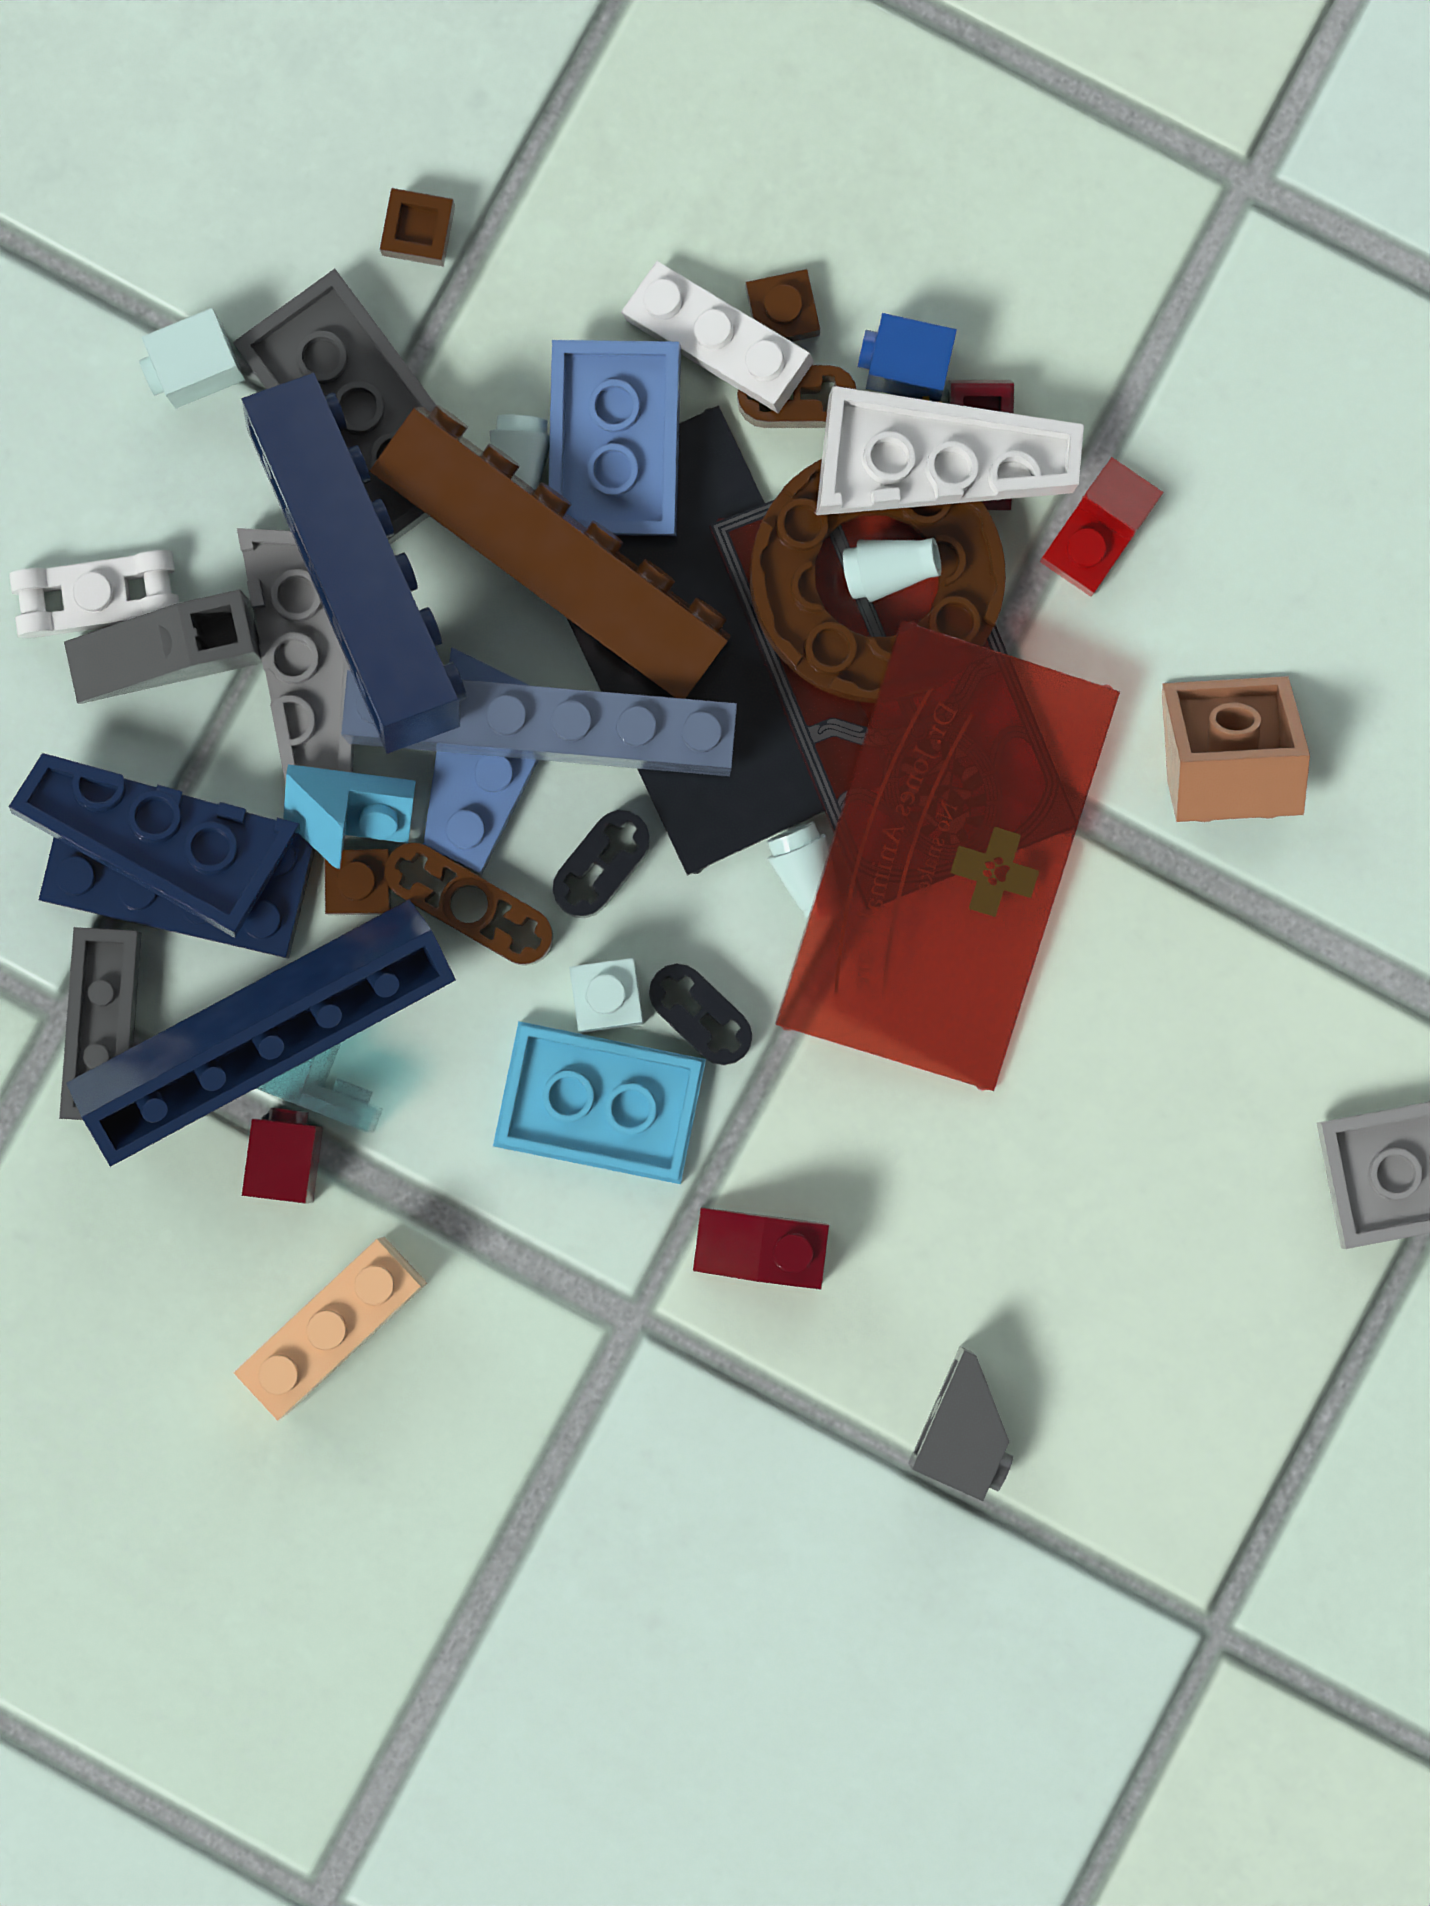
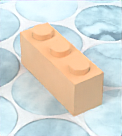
M385 1237L378 1238L244 1362L234 1374L278 1421L293 1410L417 1294L427 1282Z

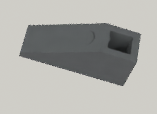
M240 589L177 603L64 641L78 704L262 663L259 648L260 642L251 601Z

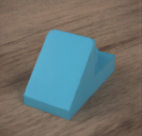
M288 764L283 818L299 823V834L333 867L340 869L345 835L409 843L416 781Z

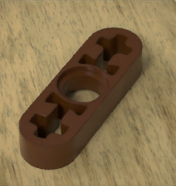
M420 843L403 844L396 848L388 857L385 865V878L388 886L406 901L410 899L413 905L517 965L528 966L536 964L543 960L550 952L554 938L553 930L547 918L538 910L426 845ZM419 856L426 857L428 860L425 863L424 869L442 882L447 869L457 874L444 887L440 896L439 907L436 908L428 904V900L436 892L422 883L416 882L410 890L402 886L405 876L398 868L403 860L414 863ZM466 886H474L481 889L488 900V907L484 916L472 923L458 920L451 908L454 894ZM501 901L512 906L503 915L504 918L512 923L523 926L528 919L538 923L534 933L542 940L536 950L526 946L520 954L513 952L511 948L514 944V939L497 927L494 939L490 940L482 935V932L495 921Z

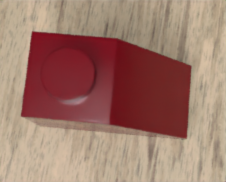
M701 1207L693 1271L755 1282L821 1290L829 1224Z

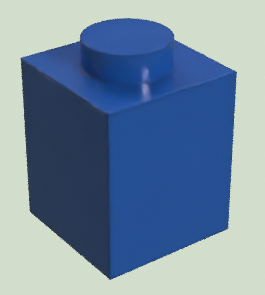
M882 313L878 332L865 330L857 367L869 370L866 389L921 400L923 396H929L930 401H940L957 329Z

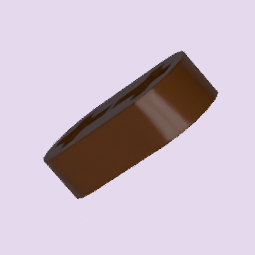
M811 365L792 393L793 400H787L779 413L773 410L769 412L759 411L758 401L748 400L747 394L739 389L737 392V403L739 412L744 419L757 427L825 428L827 411H823L822 402L816 399L800 400V394L819 393L822 388V382L827 381L833 382L834 386L856 389V384L850 374L840 367Z

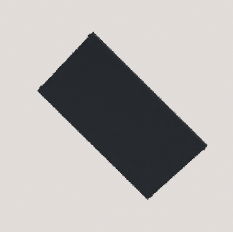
M719 405L714 408H707L703 413L679 423L677 536L616 535L624 543L618 552L638 567L644 559L658 566L675 580L674 585L670 589L673 593L690 605L697 597L712 606L727 619L722 629L731 635L722 650L685 698L737 703L730 776L637 768L687 876L699 874L703 868L826 812L710 525L765 503ZM763 519L728 532L749 584L751 553L755 537ZM567 618L601 692L675 698ZM780 658L806 725L811 726L835 717L871 728L859 701L841 698L817 688L796 674ZM831 737L815 744L837 800L843 792L853 787L865 788L871 791L881 786L882 769L885 760L881 748L855 744L838 737Z

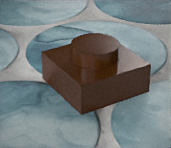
M391 188L380 244L382 256L444 267L455 210L454 200Z
M807 269L746 282L745 289L753 319L791 342L820 336V325Z
M388 849L343 850L340 869L333 867L325 859V914L381 915L390 910L391 889L385 878V865L391 851Z

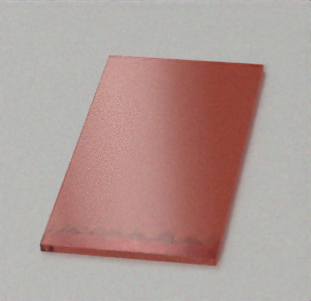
M901 621L775 1024L781 1026L785 1031L795 1030L976 1086L981 1091H994L1120 691L1114 690L1107 684L1102 686L921 627L914 621Z

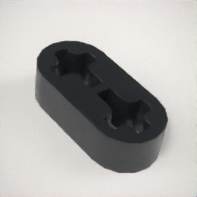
M616 810L607 813L595 824L558 870L553 880L555 901L565 913L575 918H588L597 915L606 907L644 860L649 850L650 835L644 821L630 811ZM627 824L634 826L636 831L632 838L635 844L638 845L636 851L630 854L625 850H621L609 864L600 859L611 843L609 837L605 834L609 827L613 825L615 828L622 830ZM596 864L603 870L592 886L596 894H598L597 899L592 904L583 899L578 901L575 906L570 904L567 898L570 896L571 890L565 884L567 878L573 874L575 877L582 879Z
M676 963L665 966L655 974L649 989L652 1006L698 1053L711 1063L723 1066L734 1064L745 1057L752 1041V1031L749 1022L698 971L688 965ZM685 976L691 979L694 985L690 988L689 994L702 1009L693 1016L680 1004L674 1005L671 1009L665 1007L661 1002L667 994L661 986L665 979L670 977L676 982L683 980ZM708 1013L722 1026L728 1024L731 1020L737 1023L740 1029L737 1031L735 1038L741 1044L738 1050L733 1053L726 1048L720 1049L717 1053L711 1051L707 1045L711 1042L712 1035L699 1021Z

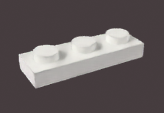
M658 261L655 262L621 311L627 322L658 341L680 342L681 355L776 413L780 412L814 363L810 352Z

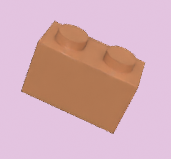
M1289 676L1162 683L1167 782L1176 822H1210L1213 820L1242 818L1269 819L1278 816L1304 815L1310 753Z

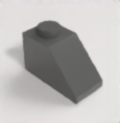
M959 1346L908 1464L912 1470L984 1501L989 1488L995 1491L1001 1489L1010 1470L1013 1456L1005 1452L1009 1439L977 1356L973 1352Z

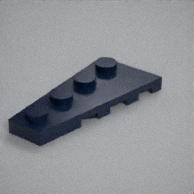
M45 753L40 755L8 806L11 813L234 938L300 831V825L296 822L278 817L274 820L248 813L245 808L223 802L215 804L183 795V791L158 784L157 787L128 780L122 774Z

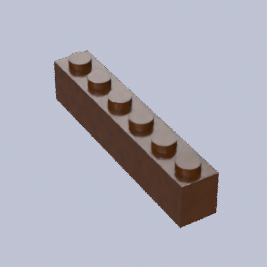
M436 405L432 412L424 407L413 408L369 472L673 697L685 699L730 639L731 635L722 629L727 619L712 606L697 597L690 605L673 593L670 589L674 585L675 580L652 562L644 559L638 567L618 552L624 543L601 524L592 521L588 528H586L568 515L566 512L572 504L557 491L543 482H540L537 488L533 489L514 474L520 465L503 451L490 443L484 451L479 449L463 437L468 427L452 413L439 405Z

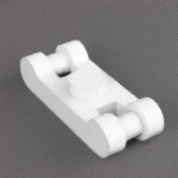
M154 550L129 557L45 569L29 568L9 573L12 594L19 595L21 615L15 617L18 637L37 638L106 628L179 603L178 595L171 592L169 574L175 572L172 551ZM144 578L147 597L131 600L128 580ZM62 590L64 610L46 612L44 592Z

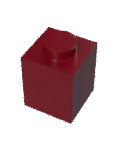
M270 1108L269 1120L252 1118L241 1196L303 1204L313 1203L323 1127L307 1125L309 1112Z

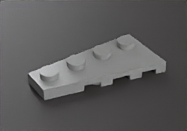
M237 528L240 549L243 552L247 573V586L251 606L254 610L260 641V654L269 688L270 706L285 784L288 764L353 772L354 744H348L341 735L347 670H350L292 533L291 531Z

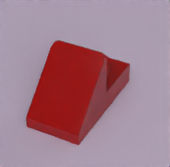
M1111 457L1039 562L1092 597L1164 492Z

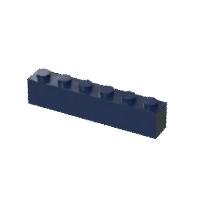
M311 373L241 398L248 434L386 754L460 727L459 702L467 699L461 676L453 662L443 665L435 646L442 644V638L437 622L429 607L419 610L411 593L418 589L413 568L405 552L394 555L387 539L394 535L389 514L381 498L371 501L364 484L370 482L369 471L359 447L355 445L347 448L340 431L346 430L347 424L335 393L324 395L315 373Z
M409 899L70 1080L66 1084L81 1118L111 1167L456 981L431 928Z

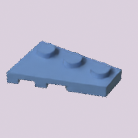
M451 647L449 663L453 662L462 680L528 685ZM436 751L423 845L482 875L539 760Z

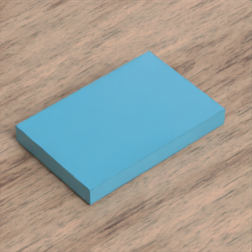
M518 1021L493 1147L681 1184L706 1059Z

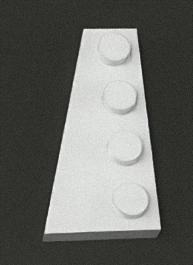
M833 386L828 399L816 515L1073 493L1079 485L1084 424Z

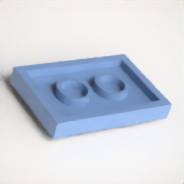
M552 340L549 487L557 491L572 504L566 513L584 527L588 528L590 523L595 521L614 535L677 536L680 342Z

